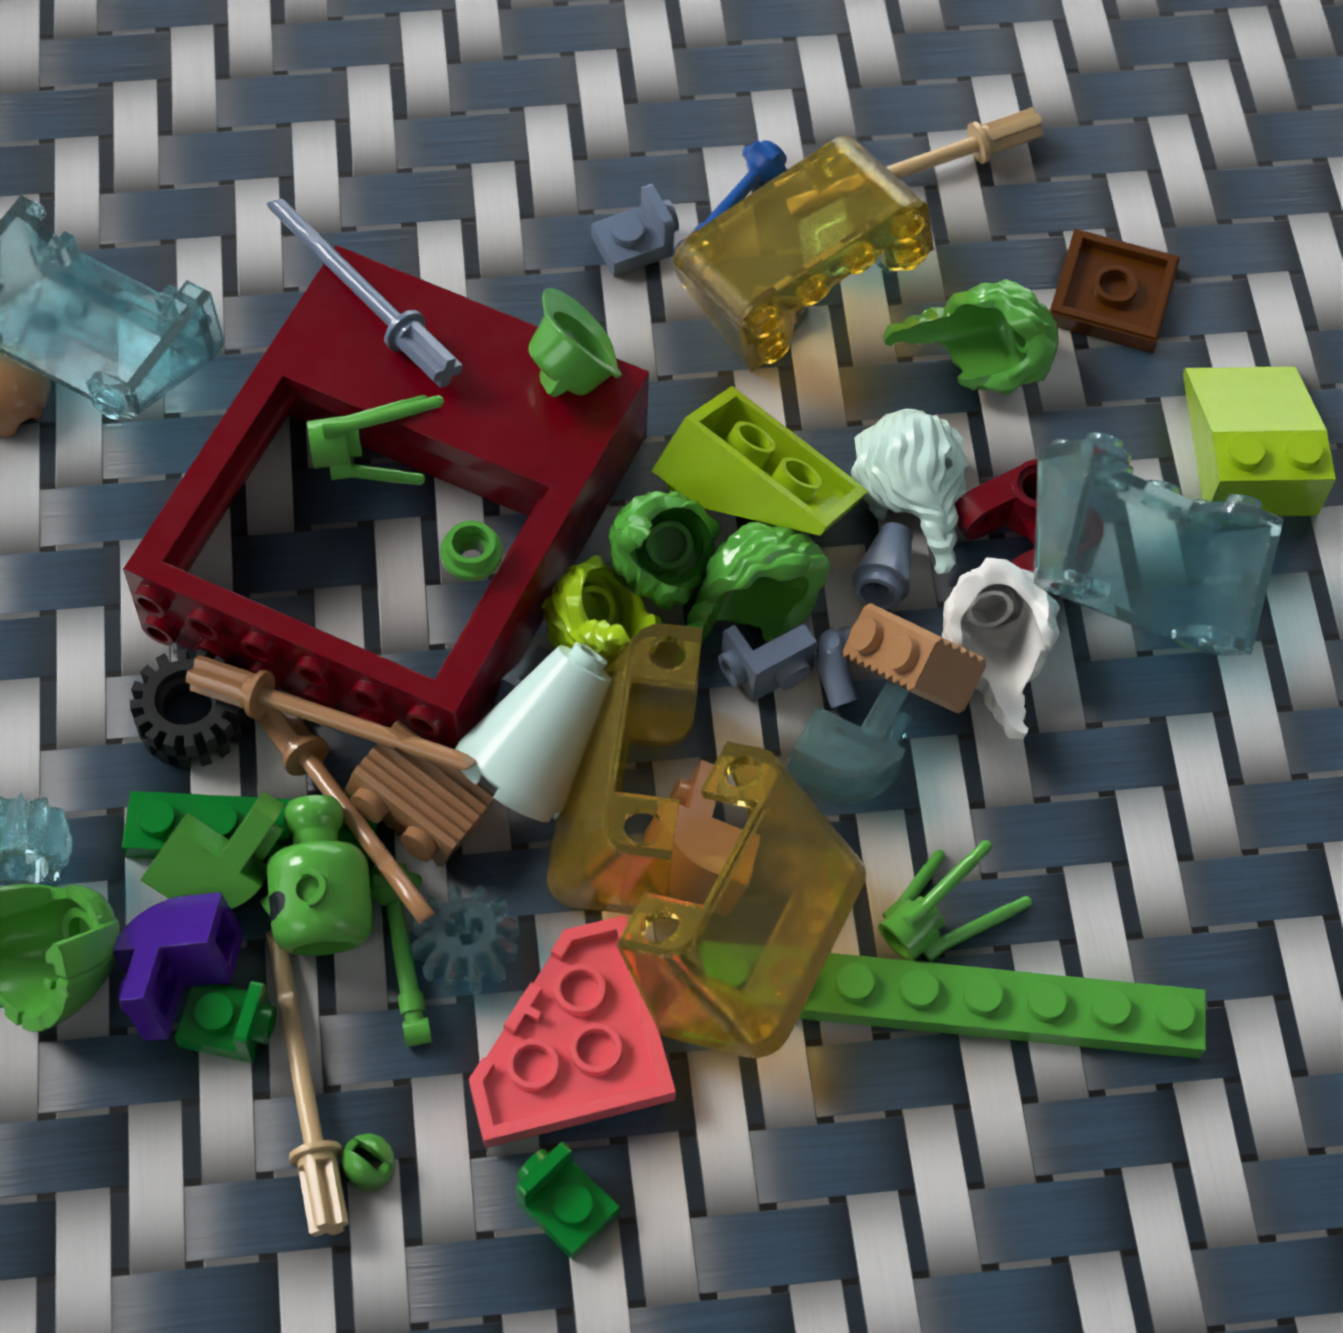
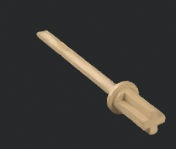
M1033 107L983 125L976 121L972 122L967 127V139L787 202V205L793 217L974 153L979 163H987L993 154L1042 138L1044 134L1040 126L1043 123L1039 113L1035 114Z
M272 930L266 932L304 1143L290 1152L289 1161L292 1166L298 1167L310 1235L314 1237L325 1233L335 1235L343 1232V1226L349 1224L337 1161L342 1155V1146L339 1142L333 1140H323L289 953L279 948L274 940Z

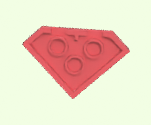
M626 915L565 929L551 949V956L534 983L530 982L504 1023V1030L486 1058L481 1059L469 1078L470 1090L485 1149L675 1101L676 1090Z

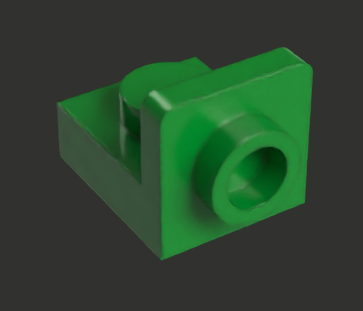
M251 981L248 991L220 984L191 986L174 1039L180 1048L253 1064L259 1043L267 1045L271 1039L276 1022L277 1008L271 1006L264 983Z
M564 1142L557 1145L550 1153L545 1149L539 1150L526 1161L517 1173L516 1178L520 1181L515 1187L517 1206L572 1261L620 1214V1206L573 1161V1150Z

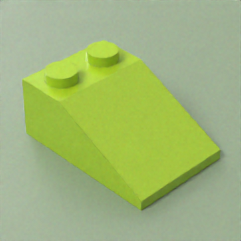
M1296 366L1185 368L1183 378L1205 517L1318 516L1336 477L1327 429Z
M733 386L684 418L652 469L654 474L665 481L670 491H678L690 500L698 501L704 509L776 526L789 527L793 530L819 536L861 502L868 493L865 487Z

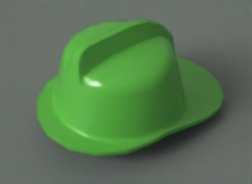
M554 288L545 289L542 295L544 317L529 343L528 351L533 361L541 369L539 374L540 382L547 394L551 397H557L568 390L573 394L584 396L593 391L610 376L620 378L622 375L617 367L613 345L598 321L581 304L563 291Z

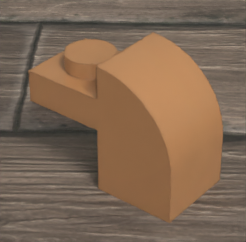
M701 760L688 781L681 778L677 780L669 800L665 799L646 828L643 838L644 854L652 873L670 893L687 903L724 917L747 885L758 835L712 817L724 768Z

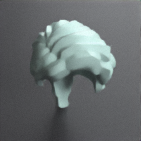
M902 409L886 414L875 425L863 430L854 437L857 459L851 469V477L868 490L864 497V502L869 505L868 509L878 520L886 519L887 510H893L895 513L907 512L920 518V526L927 538V545L936 559L935 571L937 574L948 573L956 564L953 548L958 539L954 530L958 521V514L954 503L967 492L965 478L968 462L962 450L963 438L955 428L950 426L947 420L939 419L937 414L931 416L923 410Z

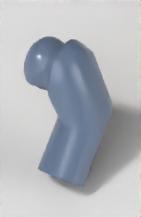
M850 626L841 627L836 631L831 627L824 631L819 638L818 671L831 710L860 700L847 660L843 657V648L852 628Z

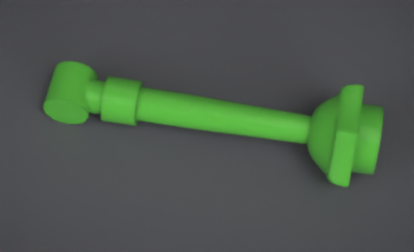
M397 862L415 887H420L422 883L421 875L410 873L407 871L406 864ZM374 867L369 871L371 899L387 908L400 990L398 1003L400 1014L405 1018L402 1026L406 1047L432 1043L428 1017L424 1018L423 1014L426 1012L423 992L419 991L402 906L403 902L378 868Z

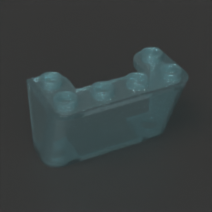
M1088 433L1086 439L1075 441L1055 439L1051 445L1038 448L1034 584L1037 587L1199 652L1220 656L1252 654L1284 521L1283 518L1262 510V502L1250 496L1230 494L1227 496L1226 501L1220 502L1201 499L1190 500L1179 495L1180 488L1172 483L1161 480L1146 481L1133 475L1134 468L1130 466L1131 454L1122 449L1123 442L1108 434Z

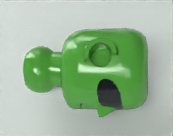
M309 795L291 800L284 811V823L287 831L293 836V845L282 848L272 854L267 860L269 894L262 898L260 902L270 916L275 942L279 948L290 954L318 956L346 952L363 945L369 939L372 932L373 915L367 859L362 850L355 845L338 841V831L343 825L344 814L340 802L333 796Z

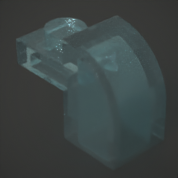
M887 680L861 727L817 706L789 754L785 781L823 800L840 804L865 802L885 792L899 776L905 749L900 747V744L912 721V716L904 713L909 691Z

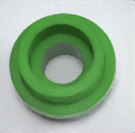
M472 520L455 525L444 537L440 549L441 560L445 569L452 576L465 581H477L489 577L498 569L503 556L502 543L499 536L486 524ZM468 550H477L482 553V555L475 558L461 556Z

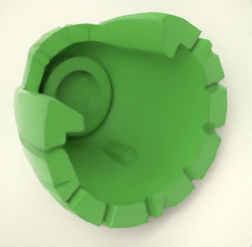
M18 884L0 887V1008L5 1009V1016L17 1026L23 1024V1029L38 1032L59 1025L79 1012L94 997L108 978L116 960L113 955V949L120 934L118 919L114 917L110 903L100 893L89 887L69 885L62 888L42 884Z

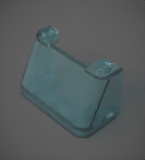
M21 195L0 220V353L89 399L98 411L114 420H118L121 416L133 419L213 360L224 345V336L210 291L188 280L185 281L179 290L167 284L161 293L81 253L74 235L64 231L59 237L55 233L50 232L41 222L47 214L45 207Z

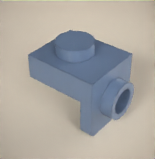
M802 624L765 645L752 650L738 628L733 625L723 631L721 654L718 656V661L729 683L734 687L741 685L750 700L754 702L778 688L789 690L801 684L813 670L817 641L806 625Z

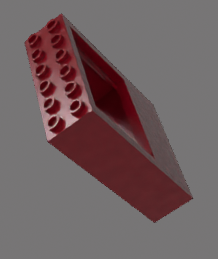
M335 245L334 249L400 314L408 310H416L424 316L426 329L462 364L460 374L452 376L450 384L440 388L404 352L390 350L384 342L388 326L323 264L126 563L123 571L141 628L146 635L156 642L171 646L175 642L193 650L195 654L197 649L208 651L210 659L214 660L218 655L226 661V664L253 673H258L260 670L270 671L275 678V690L279 691L281 689L302 699L389 728L399 720L422 739L455 749L458 742L494 708L501 679L520 662L544 619L545 611L541 607L545 599L552 595V588L555 587L559 578L567 573V569L577 561L646 438L649 371L616 358L617 367L622 375L620 378L610 376L593 391L584 396L576 395L566 390L557 397H551L540 382L539 374L541 369L533 361L528 351L529 343L538 326ZM420 395L427 397L440 395L444 399V404L439 408L359 429L361 446L528 516L435 679L188 573L288 416L307 423L309 420L347 416Z

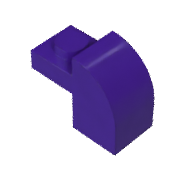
M222 892L180 896L162 901L136 916L117 937L113 955L126 975L120 982L119 1003L122 1011L130 1017L144 1041L169 1038L183 987L231 983L244 932Z

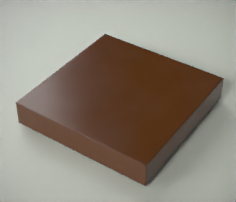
M1074 228L1050 308V313L1056 321L1057 328L1154 353L1181 257Z

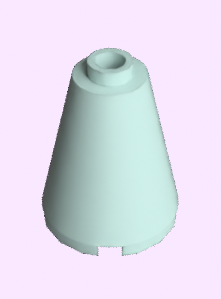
M576 642L572 649L562 645L558 646L458 742L455 750L470 755L477 762L473 767L460 771L475 785L484 776L491 785L498 789L493 798L512 810L541 822H549L552 817L556 820L565 807L611 682L610 676L603 670L607 665V661L596 651L579 642Z

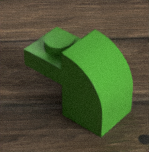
M263 791L230 840L189 813H186L140 880L168 899L187 895L222 892L231 909L245 903L260 889L267 877V865L261 861L267 856L284 830L274 823L284 804Z

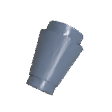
M894 522L883 524L852 575V582L855 587L854 593L863 605L866 606L871 603L884 610H891L908 596L910 590L913 534L906 526Z

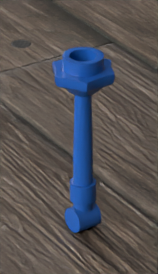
M755 140L751 145L743 149L742 155L746 160L748 173L716 207L704 223L697 225L689 235V240L682 239L676 245L672 255L674 259L690 269L695 268L702 258L703 250H706L714 241L718 230L758 181L775 184L780 179H784L789 175V171L785 166L787 157L778 145L768 140H763L762 142Z

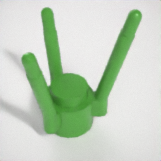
M420 395L347 416L307 421L314 469L330 467L332 480L358 478L399 484H424L425 476L421 473L351 464V458L362 456L359 429L439 408L444 404L443 397L440 395L432 397Z
M983 840L925 897H922L919 894L946 857L943 850H936L900 898L882 913L884 920L878 924V929L886 943L898 956L904 960L914 961L921 955L926 962L931 963L946 949L1013 917L1032 905V899L1024 896L940 937L939 930L945 925V921L935 906L991 851L992 843L990 841Z

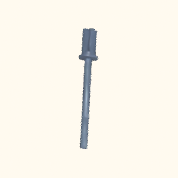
M278 199L267 203L268 208L388 326L384 342L390 350L404 352L440 388L448 386L451 377L460 374L462 364L426 329V320L420 312L408 310L400 314L285 200Z

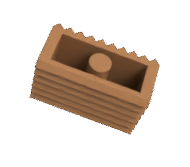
M871 603L863 607L857 621L851 628L849 638L843 648L844 658L913 694L958 714L966 709L986 668L984 657Z
M399 720L391 727L407 737H419ZM376 744L362 762L357 765L344 790L346 795L351 798V804L358 809L366 820L373 823L383 821L387 828L394 829L395 833L400 836L401 844L411 855L425 862L432 859L436 866L440 867L447 863L487 814L495 800L493 798L495 794L479 782L475 785L460 770L413 756L400 748H391Z

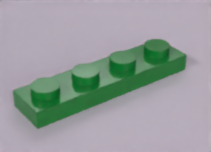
M130 791L122 842L125 858L155 859L186 813H189L230 840L259 797ZM275 798L283 803L284 807L274 823L284 830L267 856L261 861L264 864H267V860L272 854L282 848L293 845V836L287 831L284 823L285 808L293 799ZM366 820L378 836L379 823ZM343 822L342 827L338 831V841L348 842L361 849L366 856L368 868L371 870L375 867V864Z

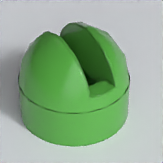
M372 1133L360 1134L355 1136L345 1146L341 1156V1166L346 1180L353 1187L363 1191H373L383 1187L390 1181L395 1171V1158L392 1147L383 1137ZM360 1148H364L382 1161L383 1164L376 1170L355 1152Z

